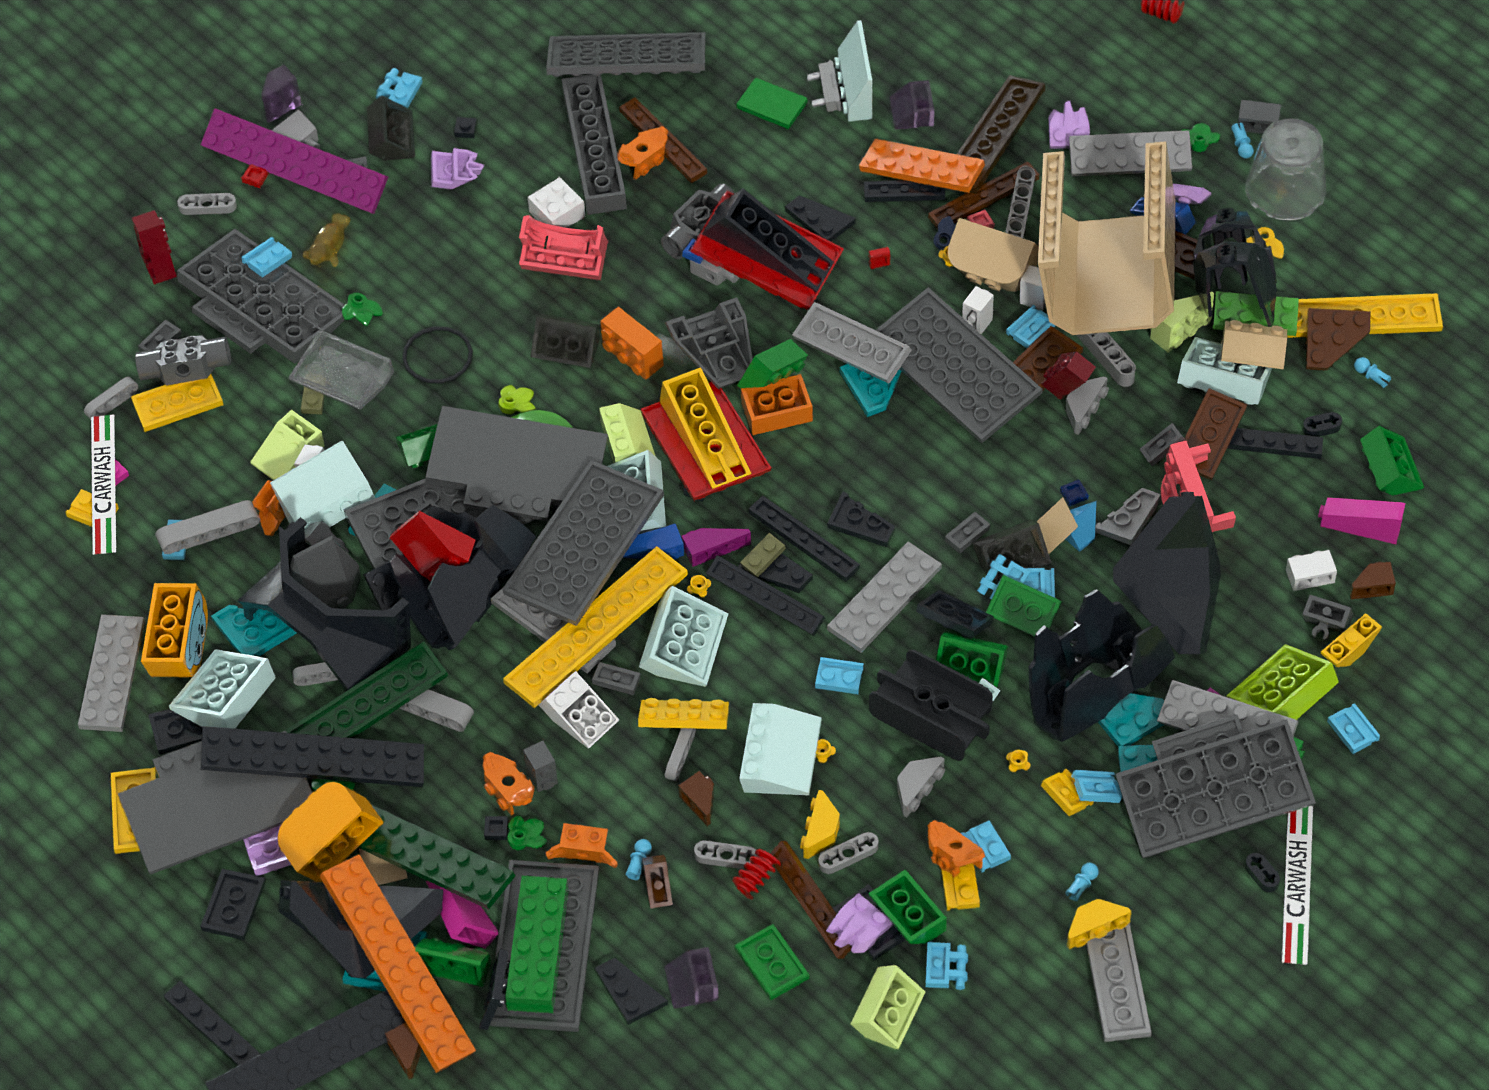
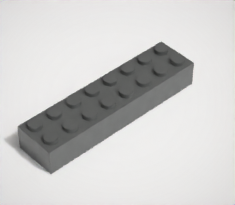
M601 75L562 79L563 97L586 213L590 215L627 209L625 189L619 160H617V151Z

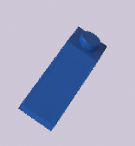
M676 524L637 535L623 558L642 559L656 546L674 560L684 556V544Z

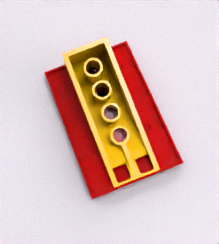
M701 367L663 381L660 402L640 409L652 434L656 437L663 452L667 455L679 479H681L693 500L702 499L707 495L723 491L730 486L743 483L748 479L771 471V466L722 388L718 389L712 382L708 383Z

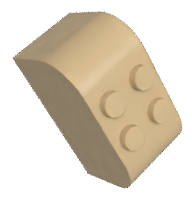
M959 218L949 243L948 257L952 265L966 278L970 279V282L977 285L984 283L988 285V288L999 292L1000 289L1015 292L1020 290V280L1029 265L1037 267L1039 247L1035 242Z

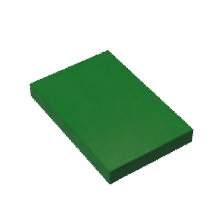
M755 77L738 101L737 109L789 129L807 104V98Z
M1003 575L986 613L994 616V619L1035 637V634L1043 625L1050 630L1062 601Z
M774 924L734 945L736 952L770 1000L810 979L809 973Z

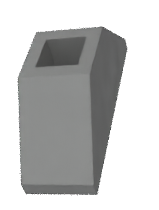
M1103 376L1087 380L1086 383L1067 396L1065 411L1075 434L1079 435L1083 428H1087L1091 414H1095L1099 408V401L1107 396L1109 391L1107 377Z
M935 757L910 761L897 777V790L903 816L907 818L911 812H915L923 796H928L931 792L934 782L943 777L945 773L944 758Z

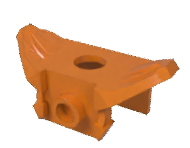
M661 126L640 132L637 138L627 145L623 144L618 150L617 160L622 164L635 167V180L641 175H646L655 165L658 166L663 162L665 144L668 140V130ZM644 146L648 148L647 151L641 152Z
M267 480L252 502L253 506L260 511L259 517L264 534L273 536L285 518V514L270 484L272 481Z
M492 752L483 756L485 790L490 796L494 795L497 798V803L503 811L507 810L511 816L514 815L513 806L527 805L532 801L534 785L523 772L518 771L516 762ZM507 776H511L515 782L511 786H505L502 780Z
M934 820L928 824L929 848L933 852L931 857L933 863L939 865L942 870L949 872L954 878L961 872L960 866L972 863L980 869L983 867L982 859L985 857V853L981 847L945 823Z
M564 823L560 844L545 852L547 859L573 858L606 863L613 868L618 866V862L605 850L608 829Z

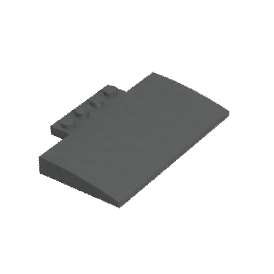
M236 229L177 270L178 282L202 298L201 301L192 306V313L250 354L266 343L295 364L319 345L345 320L342 315V308L345 304L287 264L283 263L262 278L251 270L248 264L242 263V256L259 245Z
M442 406L426 473V484L465 490L466 494L463 505L467 508L485 511L494 505L509 515L548 521L550 506H560L589 462L593 460L603 464L608 434Z
M1238 714L1152 741L1157 761L1116 773L1143 859L1316 804L1287 719L1244 733Z
M201 742L153 759V764L159 778L117 794L149 875L282 825L292 814L293 810L303 804L312 793L307 779L200 770Z

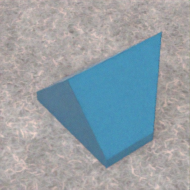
M1096 501L1070 510L1078 527L1065 540L1079 552L1095 540Z

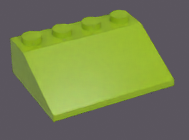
M1285 644L1226 696L1227 698L1297 720L1338 684L1339 681L1332 662Z

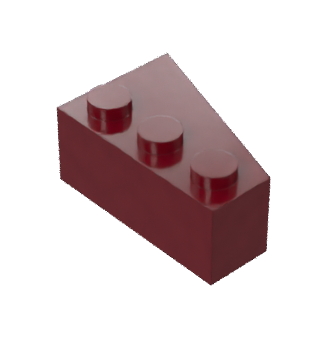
M153 210L132 217L140 254L153 284L155 285L177 277L170 256L172 252L168 242H166L169 240L164 229L166 227L162 216L158 217L156 211Z
M1077 351L1063 353L1054 366H1050L1043 375L1045 379L1041 385L1061 400L1086 383L1096 366Z

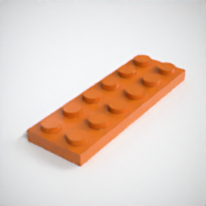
M875 139L859 164V169L862 172L969 193L985 164L983 159Z

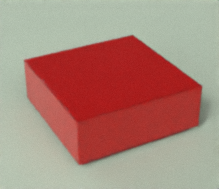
M251 164L241 179L243 183L260 188L268 177L269 172H267V169Z
M889 247L869 251L870 269L890 265Z

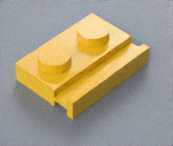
M81 489L71 503L70 509L66 511L67 517L92 527V493ZM115 503V504H116V512H117L118 509H119V507H118V504Z
M1065 769L1062 773L1059 772L1044 779L1041 787L1068 816H1071L1085 809L1086 806L1093 805L1094 801H1080L1074 785L1075 779Z
M974 864L960 866L961 872L955 878L949 872L941 869L947 911L953 908L958 910L980 907Z

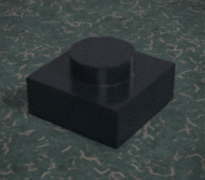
M457 117L454 130L455 137L474 139L477 119Z
M485 816V840H507L508 816Z

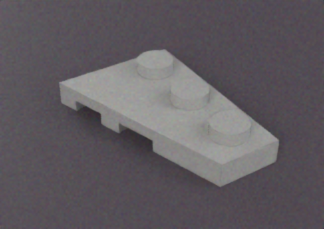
M1141 488L1128 498L1116 512L1112 511L1107 515L1108 518L1104 522L1096 524L1095 533L1132 545L1160 503L1161 494Z

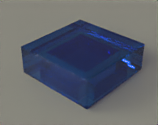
M1079 479L1060 486V492L1069 506L1085 501L1089 497Z

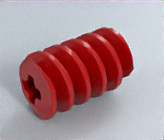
M1142 0L1141 7L1143 13L1149 11V15L1154 16L1156 14L1157 18L1163 17L1165 21L1170 19L1171 23L1175 24L1182 15L1184 1L1181 5H1178L1179 0H1175L1173 3L1171 0Z
M761 849L755 851L756 856L750 857V863L744 864L745 870H739V877L735 876L732 880L739 892L753 900L750 894L751 891L759 893L756 885L762 887L765 885L761 880L762 877L767 880L770 879L767 871L776 872L772 865L781 866L777 858Z

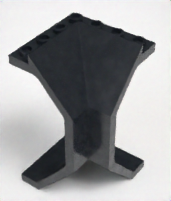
M300 517L297 521L291 522L287 526L286 531L279 526L281 561L237 601L243 605L244 617L250 622L254 619L253 614L258 609L267 610L307 640L330 668L346 692L402 656L411 647L409 602L402 598L389 610L330 608L289 574L292 556L306 549L304 527L307 525V522Z

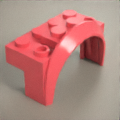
M530 215L523 216L519 236L523 244L519 262L521 269L601 280L608 244L601 226L597 225V230L571 229L537 221ZM548 236L547 246L544 249L545 239Z
M1187 441L1171 444L1166 454L1167 460L1164 463L1166 474L1161 485L1163 505L1169 497L1179 496L1176 489V484H1179L1181 487L1180 496L1181 492H1194V496L1203 497L1212 532L1233 528L1236 520L1234 511L1214 516L1195 465L1208 460V453L1211 452L1209 444L1189 448Z

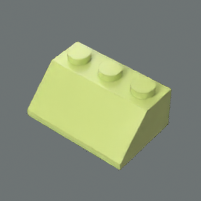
M621 403L599 408L603 432L608 434L607 444L613 463L649 450L655 456L641 410Z
M896 965L878 967L851 1025L864 1037L891 1048L899 1049L925 991Z

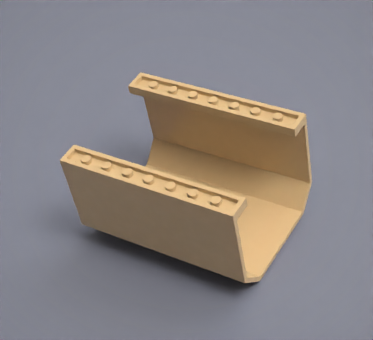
M1166 141L1146 143L1144 216L1078 222L1062 212L1064 151L1043 153L1038 267L1049 322L1072 335L1156 328L1174 311L1175 194Z

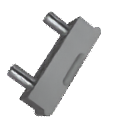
M829 60L826 63L818 64L820 72L807 75L808 81L821 79L824 98L812 100V106L826 105L828 112L841 111L842 105L833 61Z

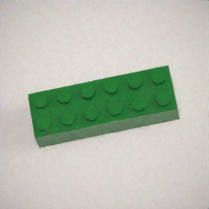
M521 877L505 997L507 1010L540 1013L554 1012L569 893L567 878Z

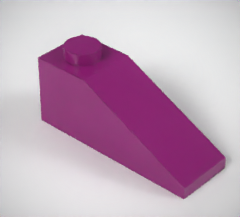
M700 528L695 531H689L682 535L684 552L692 567L716 558L717 555L722 556L750 545L751 532L749 529Z

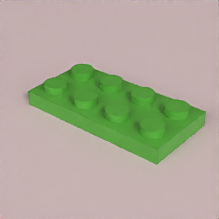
M1216 291L1213 329L1224 330L1225 321L1232 320L1245 324L1259 323L1268 327L1256 295ZM1276 296L1275 321L1272 326H1280L1283 329H1287L1288 336H1296L1299 298Z

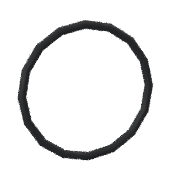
M431 327L419 331L409 339L404 347L402 360L406 370L415 379L425 383L441 384L455 380L465 373L472 362L473 350L469 340L460 331L449 327ZM432 331L454 333L465 341L469 351L468 361L462 370L451 377L440 380L426 379L417 375L408 365L406 359L407 351L412 342L422 334Z

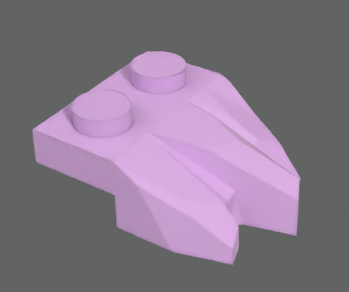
M1070 101L1065 102L1063 113L1053 109L1048 118L1050 149L1069 148V136L1090 135L1089 121L1085 108L1083 107L1079 111L1073 112Z
M453 148L452 153L432 151V187L454 189L478 178L477 175H480L484 165L474 162L478 153Z
M1173 184L1175 200H1178L1180 203L1188 205L1202 204L1203 201H1206L1212 195L1211 192L1201 187Z
M281 825L243 839L255 876L291 865L278 844V832Z
M858 893L841 908L826 931L831 934H838L834 945L842 948L850 944L853 953H863L873 946L877 938L891 927L892 922Z

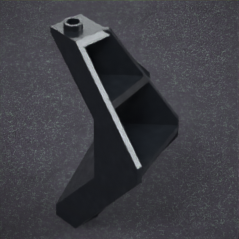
M1181 492V496L1168 498L1114 566L1113 581L1149 622L1159 627L1169 644L1178 654L1206 653L1221 577L1220 560L1203 497L1194 496V492Z
M281 880L278 912L318 941L351 977L367 978L375 971L373 965L324 883ZM378 885L410 940L442 913L443 889Z

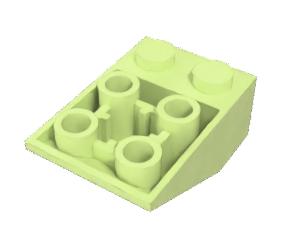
M1210 292V293H1211V307H1213V305H1214V304H1213L1214 293H1213V292ZM1199 295L1174 300V311L1156 328H1151L1150 339L1169 353L1172 349L1178 348L1186 338L1192 337L1201 326H1205L1211 321L1212 317H1208L1205 314Z
M291 410L276 423L251 460V464L272 480H275L296 468L294 463L305 444L324 447L322 431Z

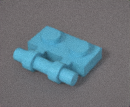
M392 68L384 77L383 85H380L377 89L375 98L378 101H382L384 97L388 98V105L407 110L422 84V77L404 72L400 78L397 77L399 71L396 68ZM391 85L396 86L394 90L389 89Z
M999 554L995 561L992 560L991 568L986 577H982L981 585L977 591L985 595L988 588L993 590L990 596L992 600L998 585L993 583L998 571L1023 584L1031 572L1011 561L1008 568L1002 566L1006 558Z
M927 943L926 987L949 988V980H954L956 982V989H965V982L968 978V973L965 971L966 963H968L965 945H958L957 952L950 951V943ZM950 962L957 963L956 970H949Z

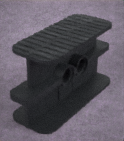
M915 650L907 652L906 661L895 675L884 669H880L877 673V682L881 686L877 691H872L869 695V711L878 720L957 761L963 760L965 750L976 735L982 739L988 737L990 726L981 719L985 714L991 712L993 695L982 684Z

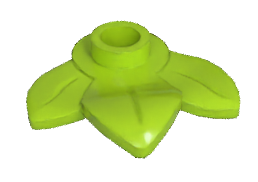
M512 385L504 387L500 392L501 398L498 402L501 412L513 414L516 411L523 413L535 410V406L530 403L534 391L529 388L516 389Z

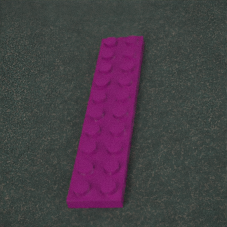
M215 108L201 142V146L246 164L267 169L269 173L372 214L376 211L388 180L386 175Z

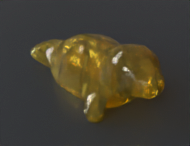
M338 213L333 214L332 223L325 225L318 232L313 244L308 250L303 252V257L305 259L309 258L313 265L330 261L332 266L336 267L339 262L337 253L343 244L344 229L350 223V218Z

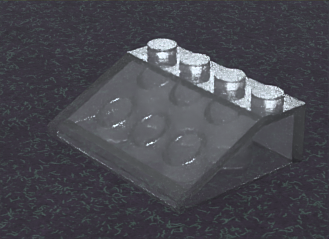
M319 330L290 374L289 380L361 410L385 388L394 373L391 359Z

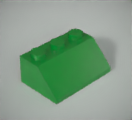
M789 339L755 355L737 386L739 388L765 387L771 383L775 384L779 379L787 378L792 373L801 371L805 366L804 361L808 354Z
M438 424L395 437L407 466L416 468L424 465V461L430 459Z
M1378 426L1360 439L1363 446L1362 451L1369 461V469L1374 474L1375 484L1381 492L1393 496L1424 488L1403 436Z
M945 631L940 638L936 661L971 678V680L977 683L983 678L998 688L1009 646L977 638L964 637L960 634Z
M906 870L869 893L871 899L909 944L928 943L946 931V916Z
M423 938L415 946V951L418 952L432 976L484 987L491 965L490 953L484 949H471L458 943H444L436 938Z

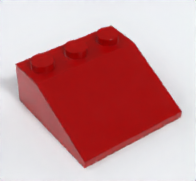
M418 511L390 535V539L416 570L422 576L428 578L429 581L432 580L441 563L452 566H463L470 559L475 539L421 511Z

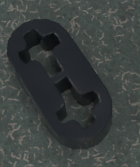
M1335 412L1310 416L1304 420L1303 433L1307 436L1316 437L1337 433L1342 426V417Z
M1252 853L1247 856L1245 869L1256 884L1265 892L1276 891L1279 887L1280 876L1273 866L1260 853ZM1252 862L1260 863L1259 868L1256 865L1252 866ZM1266 878H1267L1268 880H1272V879H1273V880H1274V881H1273V884H1272L1271 882H1267V883H1266V882H1265V879H1266Z

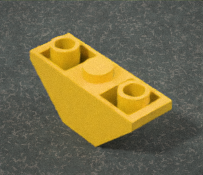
M1365 613L1324 648L1321 654L1336 667L1350 666L1366 652L1382 629V626Z
M818 790L817 798H812L810 811H813L812 817H807L805 830H808V832L801 839L800 849H803L804 858L806 859L833 846L840 827V814L822 790Z
M1100 899L1078 907L1068 933L1067 947L1069 949L1081 947L1089 940L1102 938L1114 929H1123L1130 923V909Z

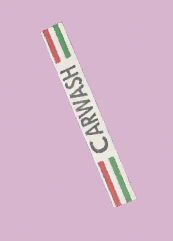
M114 415L91 417L93 555L116 552Z
M1313 806L1288 813L1282 963L1307 965Z

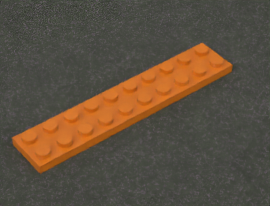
M357 855L322 872L319 875L435 1072L437 1073L473 1054L476 1049L420 955L415 951L414 945L361 856Z

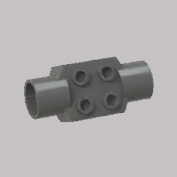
M718 184L711 192L698 190L673 214L671 230L661 238L662 247L671 257L675 259L682 258L684 249L692 238L695 240L698 238L726 191L735 194L730 187L725 184Z
M200 335L161 342L156 349L136 352L135 360L141 381L159 378L167 386L207 379L215 368L231 365V352L226 337L207 340Z

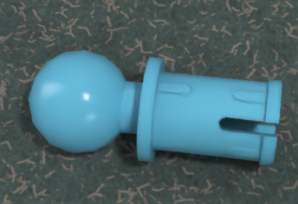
M1236 123L1231 129L1236 140L1235 146L1239 147L1238 154L1242 158H1250L1254 152L1252 145L1249 144L1251 140L1247 137L1244 124L1239 123V128L1238 123Z
M1365 357L1358 358L1354 363V368L1358 373H1366L1365 377L1367 379H1372L1383 388L1388 384L1381 379L1383 378L1388 382L1391 380V376L1378 369L1376 364L1370 366V361Z
M646 839L638 840L634 845L635 852L630 855L631 861L625 874L632 880L640 878L643 868L642 858H646L652 850L650 842Z
M1094 863L1084 864L1081 868V874L1075 875V881L1065 892L1066 896H1069L1071 893L1069 899L1078 901L1086 887L1091 886L1090 880H1094L1098 876V867Z

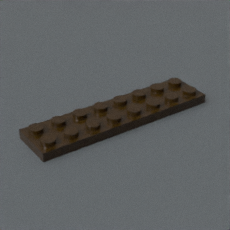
M1009 75L957 153V155L984 160L985 166L971 188L970 193L977 194L1046 89L1045 83Z

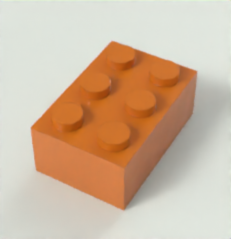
M617 307L601 320L603 348L607 352L613 353L622 364L628 365L636 375H640L647 380L664 366L662 341L620 307Z
M801 374L779 379L777 383H771L765 387L741 388V403L752 436L813 421V406Z

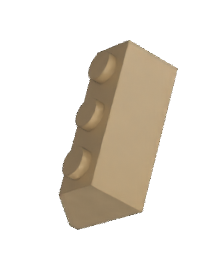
M1237 320L1225 321L1221 342V361L1284 369L1287 329H1283L1280 326L1267 327L1259 323L1245 324Z

